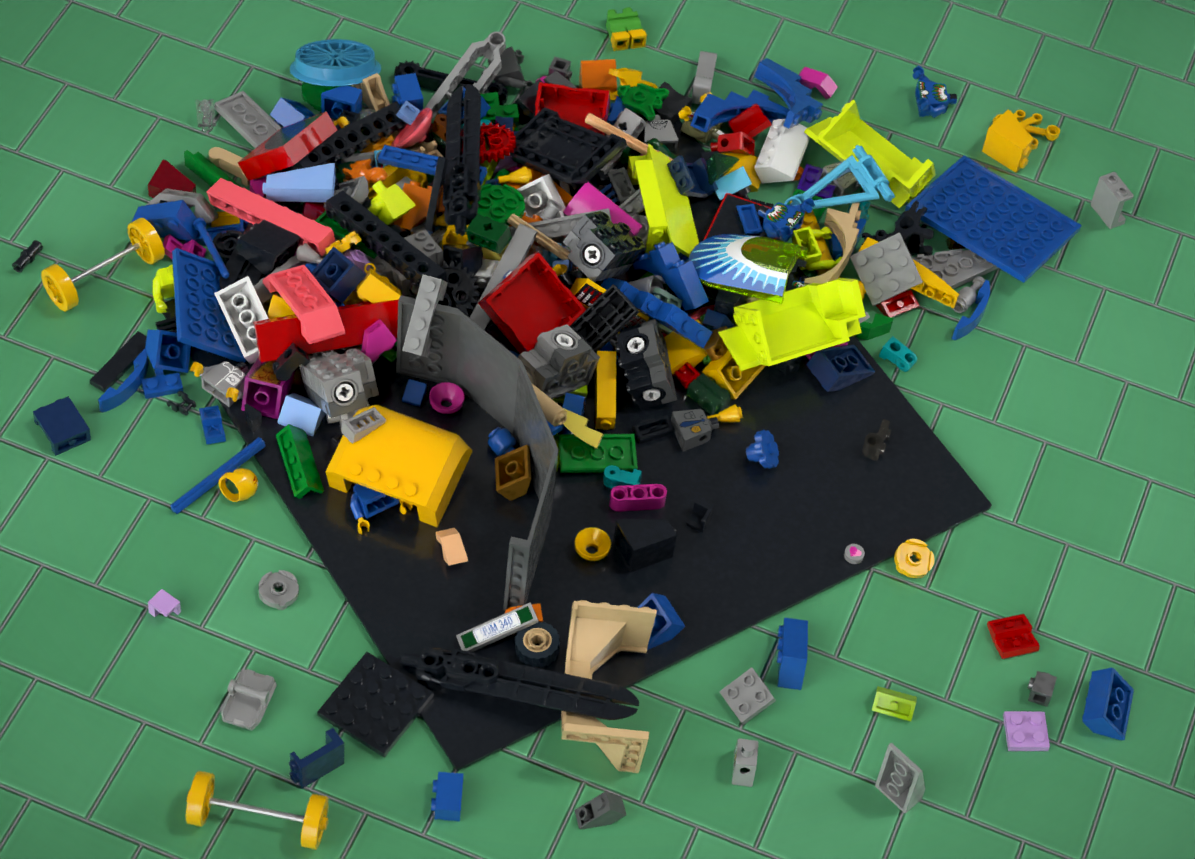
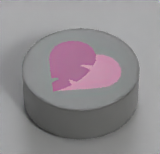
M850 544L845 549L844 558L851 564H858L864 558V549L860 545Z

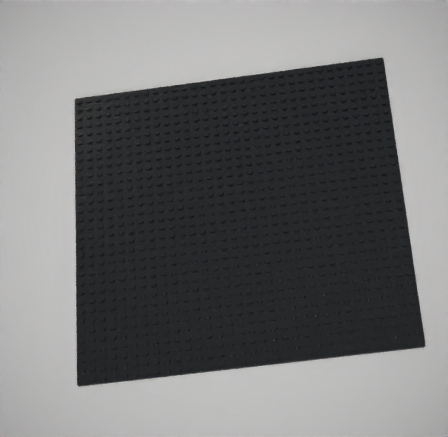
M636 113V115L647 121L642 114ZM678 120L672 125L678 137L677 152L672 153L676 156H683L686 163L693 164L700 159L701 152H705V150L695 138L680 131L683 123ZM644 129L637 137L641 142L644 139ZM619 162L612 169H620L625 167V170H627L628 164L624 166L622 163ZM600 185L597 189L601 191L605 187ZM633 185L635 191L640 189L639 185ZM569 187L571 196H575V190ZM716 192L707 198L688 196L699 243L704 240L721 205L722 200H719ZM442 212L438 213L437 218L442 215ZM405 229V230L409 233V236H410V235H411L410 230ZM784 248L780 250L781 252L787 253V251ZM632 265L624 275L621 274L612 278L629 283L638 280L647 271L635 270ZM797 266V270L793 275V281H799L801 276H806L799 266ZM262 274L260 280H261L262 278H265L266 276H265L264 274ZM704 281L716 298L719 290L718 284ZM480 288L479 290H476L480 293V297L482 296L485 288ZM462 292L459 293V301L461 299ZM174 298L165 302L168 307L166 309L167 312L162 313L165 319L176 317ZM467 310V312L469 313V316L467 317L471 316V314L473 313L472 310ZM855 335L849 337L848 345H855L875 370V373L848 387L827 392L816 376L811 373V370L806 365L809 359L806 355H803L799 369L786 376L775 365L765 366L738 398L733 400L710 385L702 373L708 364L705 365L702 360L694 367L701 374L702 379L688 388H685L672 374L677 400L640 410L638 404H634L632 395L627 391L626 383H629V381L625 377L623 368L621 369L620 366L616 365L615 428L608 430L595 429L593 373L590 383L587 385L586 407L583 417L589 420L586 427L602 434H634L635 436V432L633 433L632 431L633 425L665 415L671 421L672 412L702 409L707 418V416L718 414L734 404L737 407H741L743 418H740V422L718 421L719 428L712 429L708 442L686 451H682L675 433L639 444L638 438L635 436L638 470L642 471L639 485L661 484L667 489L665 505L661 509L614 511L609 506L612 489L606 487L603 483L604 472L560 473V467L558 468L555 477L551 519L526 604L530 602L531 604H541L543 622L551 624L560 636V650L556 660L540 669L565 674L567 644L574 601L586 600L590 603L598 604L605 602L610 605H629L630 607L637 608L648 596L655 593L667 597L684 623L685 627L673 639L647 650V653L617 652L592 674L593 680L613 683L627 688L894 557L896 549L906 540L918 539L924 542L989 510L992 504ZM394 343V346L391 349L397 351V346H395ZM191 346L190 357L192 361L202 364L203 367L221 364L224 361L229 362L233 366L239 363ZM380 356L372 365L379 395L368 398L369 405H379L455 433L472 449V454L438 528L419 521L417 506L412 505L411 511L408 507L404 506L407 512L405 515L399 511L401 505L399 502L369 518L363 517L364 520L369 522L370 530L368 532L367 527L362 526V534H359V522L355 520L350 507L351 496L354 494L353 487L356 483L353 482L348 493L329 487L326 476L328 465L337 449L331 443V439L341 432L339 422L328 423L327 416L325 415L314 436L307 435L324 492L320 494L310 490L299 499L294 497L276 438V434L286 426L278 424V419L262 416V425L253 433L245 418V411L241 410L242 399H237L230 407L218 400L247 446L259 437L265 442L266 446L256 453L254 457L387 664L434 693L433 698L421 711L420 715L456 770L477 762L561 720V710L471 691L460 692L441 687V684L435 682L419 681L416 677V667L400 664L401 654L408 653L420 656L423 648L425 649L427 646L442 648L444 651H452V649L462 650L456 635L505 614L503 606L510 539L512 536L528 540L539 499L532 481H530L525 495L511 501L496 491L495 458L499 456L488 445V435L498 427H501V429L505 428L465 393L463 406L457 412L443 414L436 411L430 404L429 396L431 389L439 384V382L396 373L397 357L393 362H390L385 357ZM246 360L244 363H245L246 366L248 367V371L245 373V375H247V373L249 372V370L251 369V367H252L253 364H254V363L250 364V363ZM299 366L295 369L294 381L289 394L295 393L308 398ZM409 379L427 385L426 395L420 407L402 402ZM443 401L441 405L443 407H450L452 403ZM557 403L563 408V403ZM769 430L774 436V442L777 443L779 451L777 467L764 468L760 462L749 461L747 458L746 447L750 446L751 443H755L754 435L756 432ZM697 497L715 505L713 517L703 533L686 525ZM616 520H668L671 526L675 527L678 534L673 557L630 573L613 543ZM455 528L460 534L468 561L448 565L444 561L442 545L437 541L435 532ZM585 528H599L606 532L611 540V547L607 556L597 561H589L579 556L575 549V538L581 530ZM857 544L864 549L865 554L862 562L851 564L846 561L844 552L848 545ZM590 546L586 549L587 552L591 554H594L598 551L597 548L593 546ZM517 632L473 651L477 656L525 665L517 657L515 651V636H517ZM445 655L446 658H451V656H452V655Z

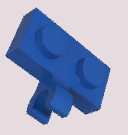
M155 368L154 373L156 377L141 379L145 399L176 394L179 390L183 391L179 372L164 375L163 369Z

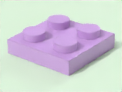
M1004 711L1003 719L1008 751H1049L1050 744L1045 712Z

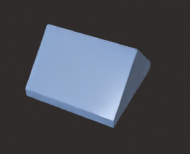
M293 393L285 397L278 418V424L283 426L290 424L303 429L307 435L314 436L326 413L317 404L313 403L311 399Z

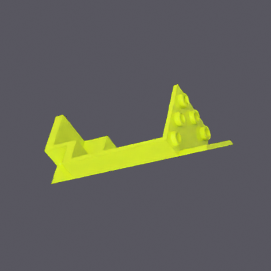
M854 100L846 103L838 116L829 117L808 127L804 131V133L841 162L851 155L858 162L859 160L852 149L856 145H862L866 153L874 158L888 179V186L895 195L891 202L898 208L903 207L906 201L910 203L936 175L932 161L927 159L923 164L915 157L910 159L862 121L856 101Z
M648 143L647 155L630 156L627 167V174L632 185H639L649 226L645 253L649 254V251L655 249L654 245L664 241L665 244L673 242L677 254L681 252L689 258L691 251L699 244L688 196L681 195L667 166L671 161L669 157L661 151L657 152Z
M839 278L823 284L811 283L785 291L782 296L772 295L733 307L735 312L733 317L738 326L718 331V334L741 371L759 365L772 366L850 341L849 337L862 333L859 318L866 316L858 280Z

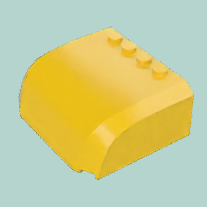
M372 405L359 409L354 416L375 407L386 419V422L353 444L344 435L342 436L326 470L329 487L348 493L354 482L417 506L419 521L438 528L472 454V449L455 433L385 407Z

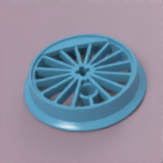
M344 39L320 40L305 44L296 51L295 61L290 65V73L295 78L306 83L321 86L355 85L363 83V79L376 73L379 74L381 71V65L375 59V53L371 47L357 41Z

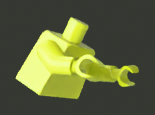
M379 180L372 186L377 196L371 200L368 210L387 225L407 214L416 206L397 184L386 188L382 181Z
M808 226L793 231L792 244H796L792 245L793 254L795 257L807 262L806 268L799 266L800 270L832 269L840 262L842 257L835 261L832 259L820 261L822 253L815 238H832L830 234L833 233L829 227H823L820 230L811 229Z
M173 265L157 270L156 276L153 279L152 295L158 313L167 312L166 309L168 307L164 299L175 297Z

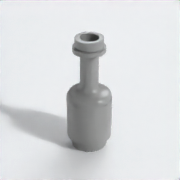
M978 276L974 278L971 287H963L958 292L959 297L953 309L955 312H965L975 302L977 298L976 291L985 282L983 277Z

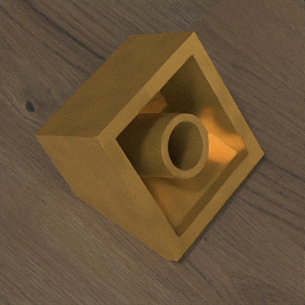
M528 445L495 458L496 491L509 501L527 493L531 481Z

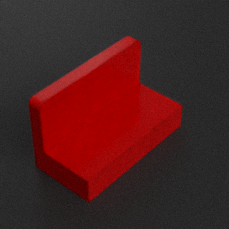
M757 103L728 121L733 133L744 132L751 138L772 125Z

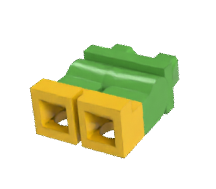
M631 7L624 8L622 13L618 14L614 9L607 11L606 29L608 30L613 51L626 50L629 46L630 49L645 47L647 34L642 29L637 11H633ZM634 39H639L640 42L634 43ZM618 41H623L624 44H623V45H617V42H618Z

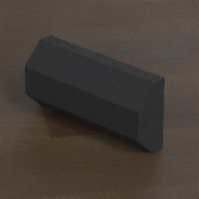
M613 284L570 327L597 353L639 311Z

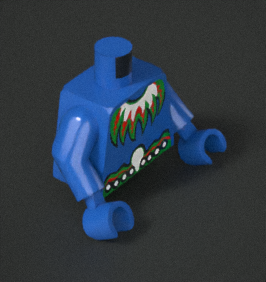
M921 66L913 69V78L918 79L915 96L919 117L932 116L935 118L946 113L948 104L957 103V94H947L945 84L931 81L924 75V69Z
M808 198L798 205H785L778 202L772 209L762 205L758 211V215L764 218L762 228L768 238L787 242L792 237L793 231L799 229L803 224L805 211L807 213L812 212V207L815 204L812 198Z

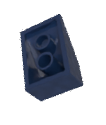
M855 345L831 347L816 351L806 364L827 392L841 390L875 373V370Z

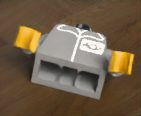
M224 361L221 364L203 367L202 364L193 362L189 371L195 372L194 376L196 377L201 376L202 388L228 407L236 402L237 399H243L245 373L248 371L245 363L239 362L236 366H233L229 362Z

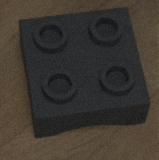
M664 82L658 89H668L669 96L662 100L663 105L661 109H653L655 114L661 117V120H670L673 125L680 119L678 113L682 108L688 106L691 109L692 98L678 93L670 84Z

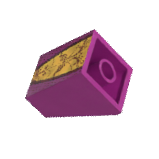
M257 358L245 376L241 410L245 411L244 405L247 403L260 411L262 416L278 419L285 397L289 394L292 387L295 370L292 372L290 379L280 381L276 378L273 371L275 360L261 363L259 358Z

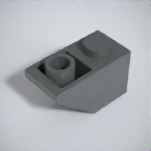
M605 791L575 809L579 829H588L611 825L626 816V811L621 796Z

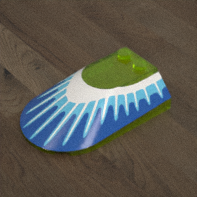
M721 234L707 238L696 245L691 251L688 261L692 260L698 277L704 285L782 304L788 276L799 256L807 258L808 247L767 237Z

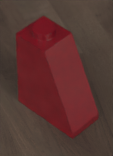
M163 159L148 183L149 197L155 198L165 189L196 193V184L167 160Z

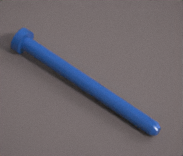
M203 218L195 219L193 221L194 229L200 232L222 277L228 278L229 272L206 230L207 224Z

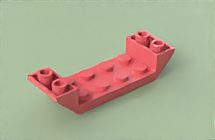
M305 265L269 274L262 280L270 293L278 292L301 321V333L309 344L345 334L336 304Z

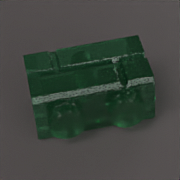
M704 373L689 383L686 395L710 415L718 414L730 404L731 395L728 390L718 386L712 377H707Z

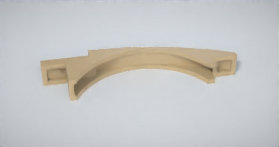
M378 73L363 79V83L351 85V87L362 89V100L370 108V114L390 105ZM397 130L393 132V138L399 133ZM423 141L420 144L417 142L411 147L404 148L410 151L443 157L437 150V143L435 141Z
M852 203L849 213L830 208L827 209L824 225L829 227L838 238L842 247L843 257L828 272L819 276L805 278L804 285L811 283L823 284L839 278L848 264L857 242L859 229H857L858 223H855V221L859 222L861 211L858 210L860 203Z

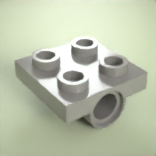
M752 667L719 691L743 725L776 701L768 687Z

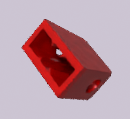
M744 132L722 134L718 136V142H711V152L718 151L719 153H739L755 156V140Z

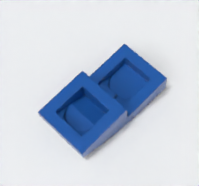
M219 406L199 408L206 444L225 442L226 437Z

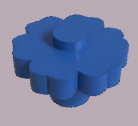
M769 430L756 432L754 435L755 443H751L750 446L746 447L747 458L749 461L760 462L764 468L777 467L779 451L777 443L774 442V436Z

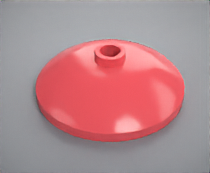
M425 108L420 111L411 126L406 124V127L399 131L391 146L404 149L413 146L417 142L419 144L426 139V133L431 126L432 110Z

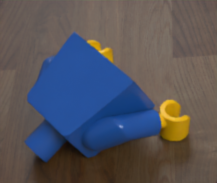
M356 484L353 487L354 494L351 496L350 507L355 520L359 522V534H362V526L367 527L368 532L370 530L369 522L364 520L363 517L369 518L399 502L401 504L399 511L405 515L407 512L404 506L408 507L410 511L412 509V504L362 485Z

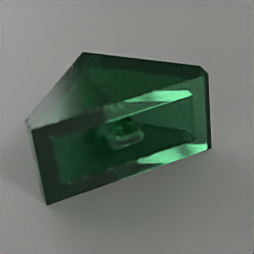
M715 152L706 162L709 184L713 185L730 171L739 159Z

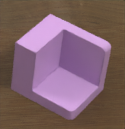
M163 589L148 601L149 613L154 617L159 613L167 617L172 612L177 615L181 612L180 601Z

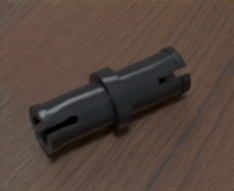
M34 240L27 249L20 253V257L12 264L13 269L21 273L29 263L35 260V256L43 249V246H40L42 243Z

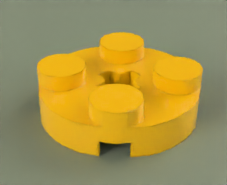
M352 231L343 239L337 240L325 248V253L327 255L333 247L343 253L351 248L352 244L355 243L356 245L359 243L361 238L358 233L356 234L355 231Z
M918 539L906 540L895 551L894 561L896 570L910 578H922L932 569L934 554L932 551L930 552L925 542ZM912 555H916L915 557L916 559H919V561L913 562L910 559V557H912Z

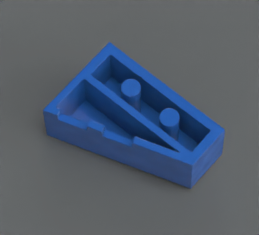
M184 200L139 206L132 222L138 218L148 220L159 236L163 238L170 234L175 239L196 240L199 233L193 227V221L197 217Z
M784 618L783 625L778 627V637L781 638H778L777 650H780L777 654V663H779L777 687L801 690L807 664L808 621Z

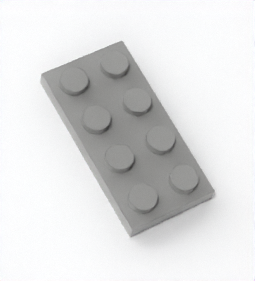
M244 91L214 103V109L254 148H257L281 129Z

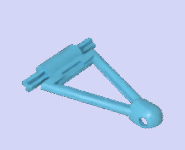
M856 145L852 151L859 160L858 162L853 155L849 156L803 194H797L788 198L784 204L787 205L789 201H792L789 205L802 204L805 199L812 198L848 168L859 182L864 193L814 200L815 206L812 209L879 199L880 197L877 192H880L885 201L890 202L892 198H895V195L888 186V179L874 158L866 153L862 145Z

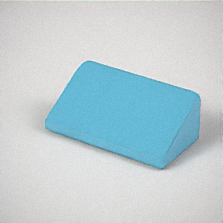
M744 166L715 180L718 190L715 192L719 200H722L726 193L734 194L751 185L752 181Z

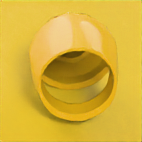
M239 468L235 469L233 473H225L219 479V488L228 500L239 502L254 496L258 489V479L251 470ZM226 478L235 484L238 489L237 494H233L228 490L225 483Z

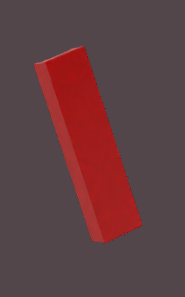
M399 299L377 303L368 301L337 307L345 334L313 344H309L303 337L301 321L295 314L254 321L253 326L255 327L258 358L261 363L277 360L292 343L299 346L307 354L362 345L364 331L379 319L386 325L392 335L397 338Z

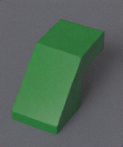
M876 313L873 323L865 321L860 323L862 333L855 336L864 340H870L890 333L894 318Z

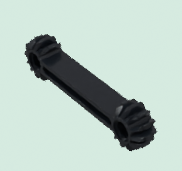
M407 60L405 63L399 62V65L394 70V79L398 75L416 73L420 88L437 91L449 75L421 68L419 63L414 64V61L408 62ZM463 78L455 90L460 86L465 88L466 84L473 85L478 81ZM498 81L495 83L491 82L484 93L498 92L499 105H504L508 99L507 88L504 87L503 83L498 84Z

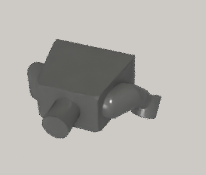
M512 46L505 49L500 56L502 69L496 75L494 81H498V84L503 83L506 87L523 88V92H525L533 83L530 80L523 83L525 79L520 63H523L524 55H522L521 50L514 51Z

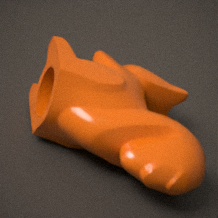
M371 159L359 160L354 164H350L349 167L352 170L342 169L345 174L344 182L365 176L368 183H376L379 180L385 181L387 173L383 168H372L370 165Z

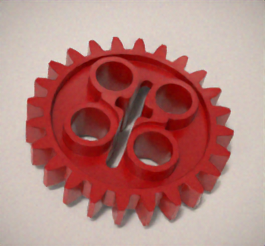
M492 122L489 125L482 123L480 128L481 163L485 160L488 163L491 160L498 162V158L504 159V155L510 156V152H514V148H516L514 132H511L510 128L506 129L505 125L499 127V123L495 126L492 125ZM484 135H487L489 151L485 147Z

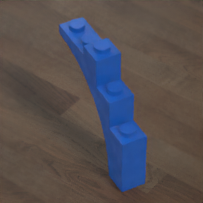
M768 58L759 62L754 77L779 94L789 108L784 127L790 129L802 121L811 123L820 118L823 104L810 96L812 90L800 83L802 76Z
M754 89L748 98L731 91L727 98L723 100L709 93L695 111L690 126L707 133L712 127L719 123L730 121L756 103L772 124L773 120L786 119L789 109L768 100L769 96Z
M614 278L604 279L601 284L602 288L608 290L614 284L633 303L637 310L652 320L656 319L658 323L676 332L698 347H705L713 332L689 317L686 312L674 304L661 301L649 292L639 291L626 281Z

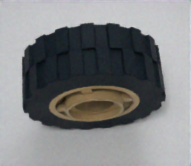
M538 622L518 631L517 636H515L516 655L527 666L535 668L548 666L559 655L560 636L551 624Z

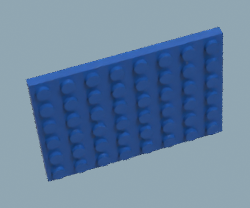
M965 155L908 203L905 211L909 210L917 200L919 202L917 211L923 207L927 208V212L922 216L921 221L1023 283L1077 234L1082 226Z

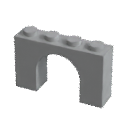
M422 275L402 351L428 358L432 339L429 337L430 326L437 303L443 301L448 284L446 281Z

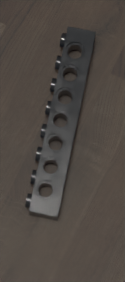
M396 101L336 131L299 162L290 166L291 170L329 163L337 164L343 157L349 158L355 151H362L371 143L373 145L376 144L382 137L388 138L396 130L398 132L406 127V122L396 116L401 106Z
M342 190L326 200V214L330 219L336 221L348 232L355 231L356 234L358 233L361 242L368 249L374 251L381 259H384L393 269L403 274L407 280L413 282L418 288L422 275L445 281L446 271L346 192Z

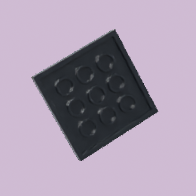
M366 652L317 711V715L385 758L433 698L434 693L379 658Z

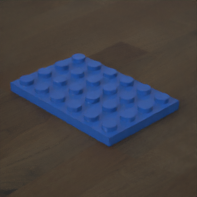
M175 248L172 251L177 341L244 363L246 359L214 294L221 290L219 282L221 273L216 263Z

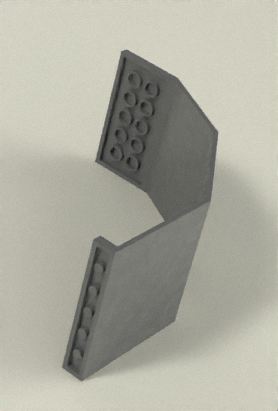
M400 295L398 301L396 373L439 383L450 382L458 385L469 398L513 434L518 448L524 445L529 446L531 481L537 493L539 503L528 540L511 536L503 610L506 611L510 607L526 605L551 519L558 459L556 442L523 362L458 308L437 304L430 326L429 337L432 339L428 358L402 351L416 299Z

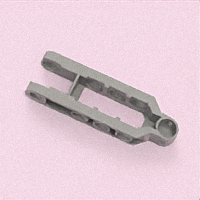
M496 31L492 32L484 41L474 42L469 46L425 106V108L432 110V119L447 99H450L453 91L477 58L482 56L492 62L487 69L483 70V75L473 86L478 89L480 94L486 91L502 69L500 56L506 48L504 34Z

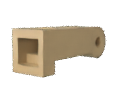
M214 147L209 150V161L218 168L241 178V184L249 186V181L237 163L243 159L242 157L220 147Z

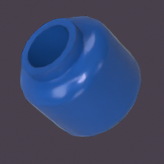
M498 427L488 435V445L496 455L501 456L515 450L516 439L507 428L501 429V427Z

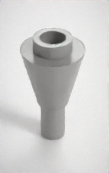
M307 243L300 245L296 251L297 259L300 261L319 264L323 260Z

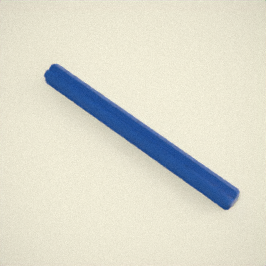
M260 437L255 439L170 505L172 511L176 514L180 513L219 483V479L225 473L233 472L266 446L265 442Z

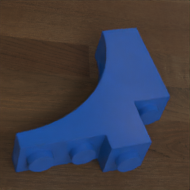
M663 241L654 245L655 249L649 251V254L644 253L640 255L638 260L633 263L635 270H646L661 276L675 295L682 300V306L685 311L695 309L709 301L692 260L686 262L683 259L680 260L673 242L665 244Z

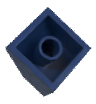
M335 247L329 251L311 273L323 289L341 303L347 299L367 275Z

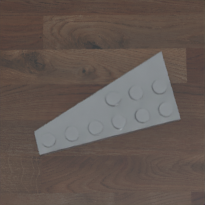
M971 250L935 252L934 255L924 256V254H919L917 257L912 258L935 273L953 289L972 281L978 276H983L998 269L997 266Z

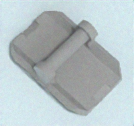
M249 669L239 672L236 679H231L228 685L229 694L221 709L222 721L253 730L261 722L277 686L275 679L272 676L262 675Z

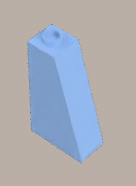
M335 163L267 175L266 183H263V194H266V199L277 202H326V200L334 196Z

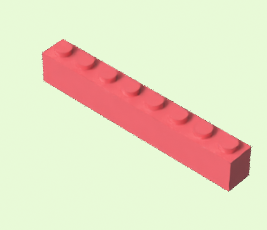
M220 178L207 190L211 205L253 225L266 220L301 237L298 246L307 243L321 257L326 252L325 248L335 242L334 232L330 227L304 217L300 213L291 211L287 207L278 205L259 194L250 192L244 187L237 186L231 181Z

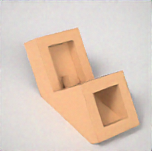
M455 528L435 532L437 541L442 545L444 561L448 565L468 561L460 534Z

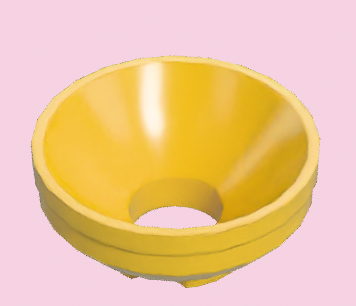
M585 528L577 534L575 549L582 558L589 561H597L603 559L609 553L611 540L603 530L599 528ZM590 546H593L597 548L598 551L594 554L588 553L586 549Z

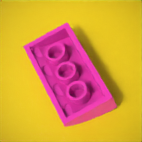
M589 182L581 187L563 211L564 214L570 216L609 208L613 224H618L619 222L627 224L635 236L638 235L643 227Z

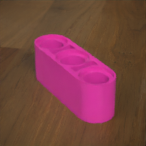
M661 484L616 486L611 490L609 506L612 510L619 512L661 509L665 505L667 489Z

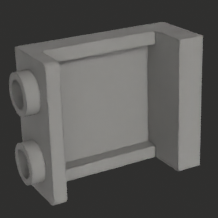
M1111 172L1099 178L1090 205L1108 228L1112 229L1125 224L1126 219L1121 214L1124 203L1133 199L1134 195L1115 172Z

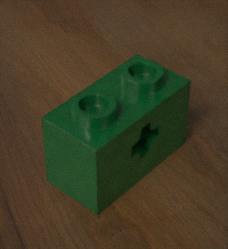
M479 214L476 215L466 228L469 242L498 254L503 251L512 239L509 226Z

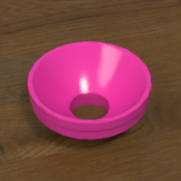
M439 383L430 391V404L436 411L443 414L457 412L463 406L464 392L454 383ZM449 401L452 405L450 407H443L441 403Z

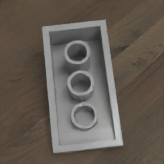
M890 743L875 787L902 812L907 813L922 800L924 795L923 771L894 744Z

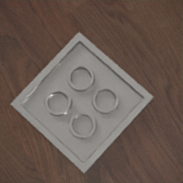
M900 232L850 256L872 306L923 283Z

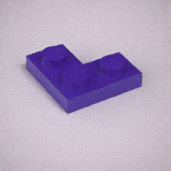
M806 164L797 189L807 191L820 180L823 169ZM828 184L815 196L823 199L832 198L836 186Z

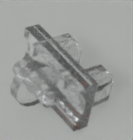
M195 100L198 127H201L202 131H212V126H216L214 100Z

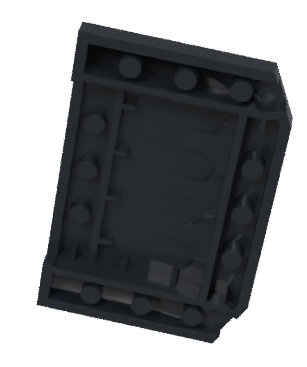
M544 107L514 135L516 137V148H514V152H510V157L516 163L546 175L550 174L551 177L565 183H587L627 143L626 139L611 134L610 137L561 119L558 112Z

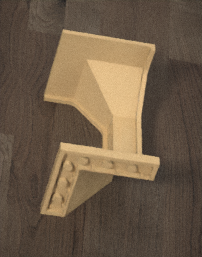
M586 600L574 601L567 644L565 674L592 679V674L617 652L647 653L657 610L649 607L635 608L629 605L616 606L605 602L598 604L590 603ZM561 711L563 740L596 743L618 771L639 773L649 740V732L609 728L594 717Z

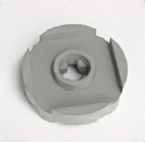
M288 571L268 572L259 582V598L267 606L284 610L298 598L299 585L297 579ZM275 587H283L281 592H276L274 589Z

